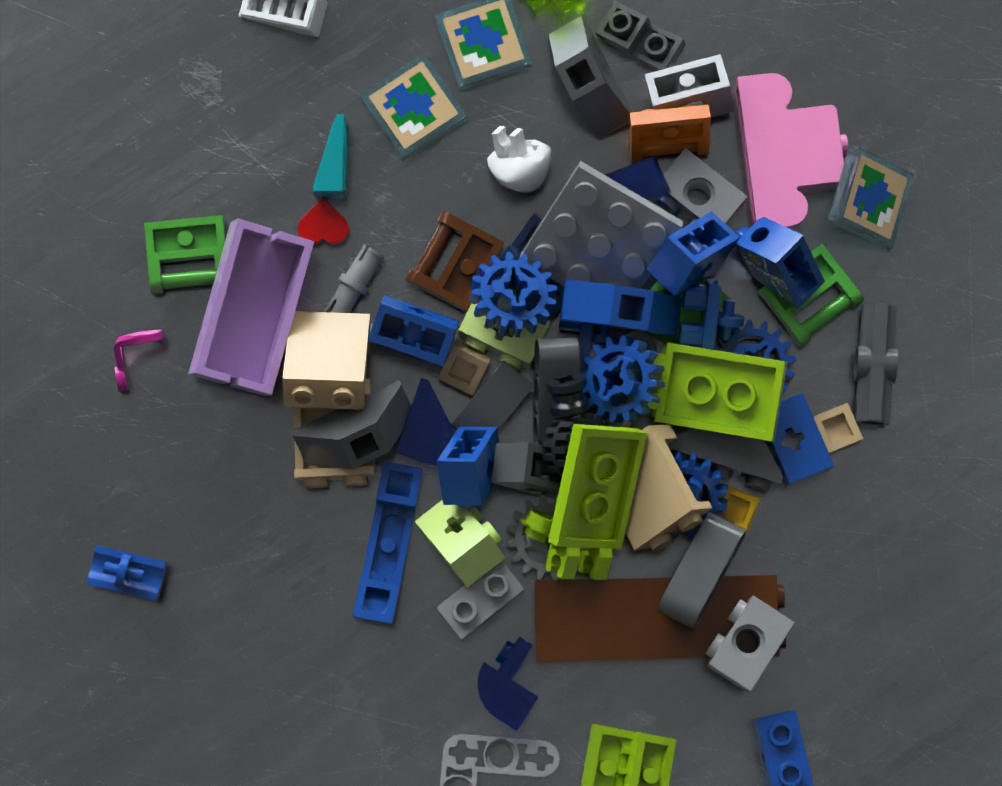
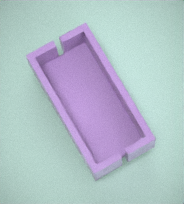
M239 218L230 222L189 369V375L221 384L230 383L231 381V387L263 396L272 395L314 241L282 231L271 236L272 228ZM271 236V240H270V241L264 240V239H266V238H268V237Z

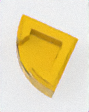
M728 485L727 495L724 496L728 503L726 511H722L727 521L746 529V536L761 498Z

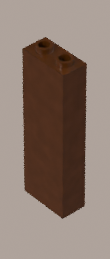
M777 575L724 576L699 624L693 630L657 612L659 603L673 577L535 581L536 663L711 659L705 653L718 633L725 637L733 623L727 619L738 601L741 599L747 603L754 595L778 611L779 608L785 607L784 585L777 584ZM750 631L739 632L736 637V645L739 650L744 653H753L756 650L758 644L756 636ZM786 637L772 658L780 656V649H786Z

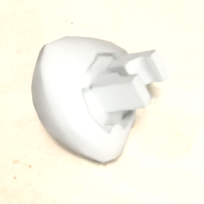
M499 126L492 133L495 151L487 158L488 167L493 176L501 185L517 192L527 193L538 189L549 172L551 148L537 140H525L523 129L520 128L514 130L508 137L506 127Z

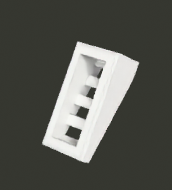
M243 0L239 12L240 18L313 37H319L328 6L327 0H280L277 13L273 15L272 11L276 0H265L261 12L256 11L259 0ZM292 1H296L292 18H287Z

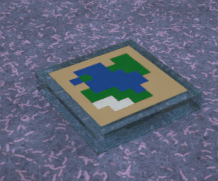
M479 0L434 15L459 90L532 66V60L511 0Z
M425 53L360 94V99L403 161L468 119V115Z
M849 146L828 221L883 248H893L914 174L859 146Z

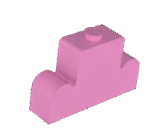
M767 73L737 77L734 90L752 225L760 218L766 217L796 231L801 226L808 212V203L803 194L837 190L841 187L846 177L844 158L849 157V146L846 134L840 135L837 109L834 105L787 109L792 99V87L790 82L780 74Z

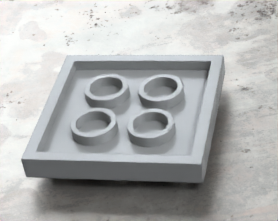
M580 161L526 244L520 257L523 253L527 254V263L530 265L538 260L542 262L539 272H551V279L565 286V280L568 279L641 289L651 274L646 269L666 238L682 228L683 221Z

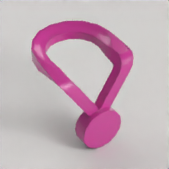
M163 330L139 331L120 336L116 340L114 354L117 363L115 376L118 392L128 391L122 347L163 339Z

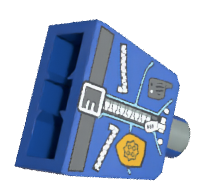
M766 217L760 218L751 228L742 226L735 232L740 239L734 247L739 250L751 275L794 307L799 309L825 282L804 236Z

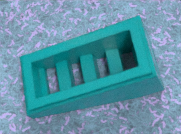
M336 114L313 185V194L316 199L324 197L330 200H345V197H347L349 123L344 114Z

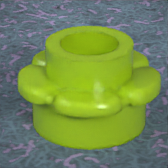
M530 509L526 519H521V523L526 526L524 533L539 542H547L553 517L542 511Z

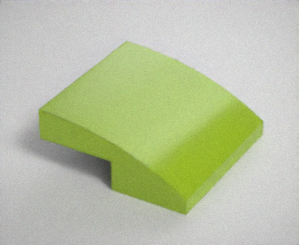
M591 724L581 786H669L677 739Z

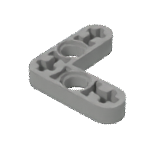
M457 734L450 737L443 748L440 786H449L454 781H462L467 786H477L478 772L546 777L554 773L558 768L560 761L559 752L554 745L543 740ZM463 740L466 741V748L479 750L477 742H487L483 753L485 767L476 766L478 760L476 757H466L464 764H457L456 757L449 753L450 748L457 747L458 741ZM506 744L511 748L513 760L508 766L500 768L492 764L489 754L493 746ZM517 745H527L524 754H537L538 747L546 748L547 755L553 756V763L546 764L545 770L539 771L537 770L536 763L524 761L525 770H516L519 760Z

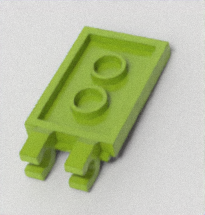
M668 342L667 346H663L662 354L658 353L659 355L653 361V364L664 366L665 370L658 374L657 380L664 382L665 387L656 388L655 394L661 399L659 403L649 402L647 404L652 409L651 417H655L654 422L775 442L788 362ZM634 397L628 398L626 404L630 403V402L633 401L635 398H634Z
M573 424L548 539L551 545L547 555L546 571L557 573V577L561 579H575L578 568L579 572L590 574L589 577L593 580H607L613 559L612 549H622L647 432L638 428Z

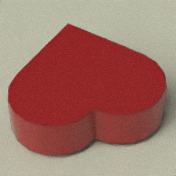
M324 197L301 218L297 227L299 237L314 241V245H319L322 242L334 246L340 245L346 241L350 232L346 219Z

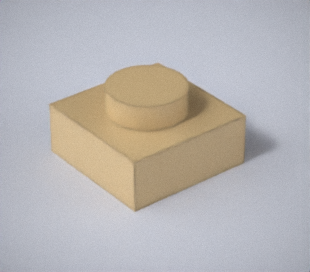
M456 341L437 379L473 396L491 357Z
M848 402L813 416L829 454L863 440Z

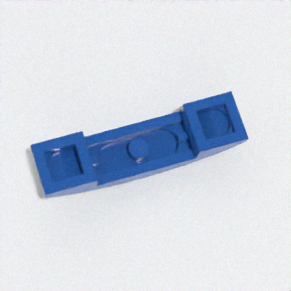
M383 461L376 496V507L362 577H360L353 618L393 624L412 534L423 468Z

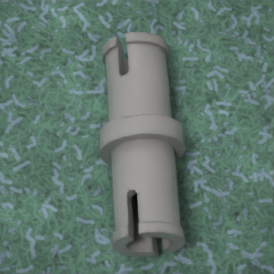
M363 244L347 273L340 275L338 280L341 283L322 312L350 313L360 295L365 296L369 290L366 285L381 260L383 261L384 256Z

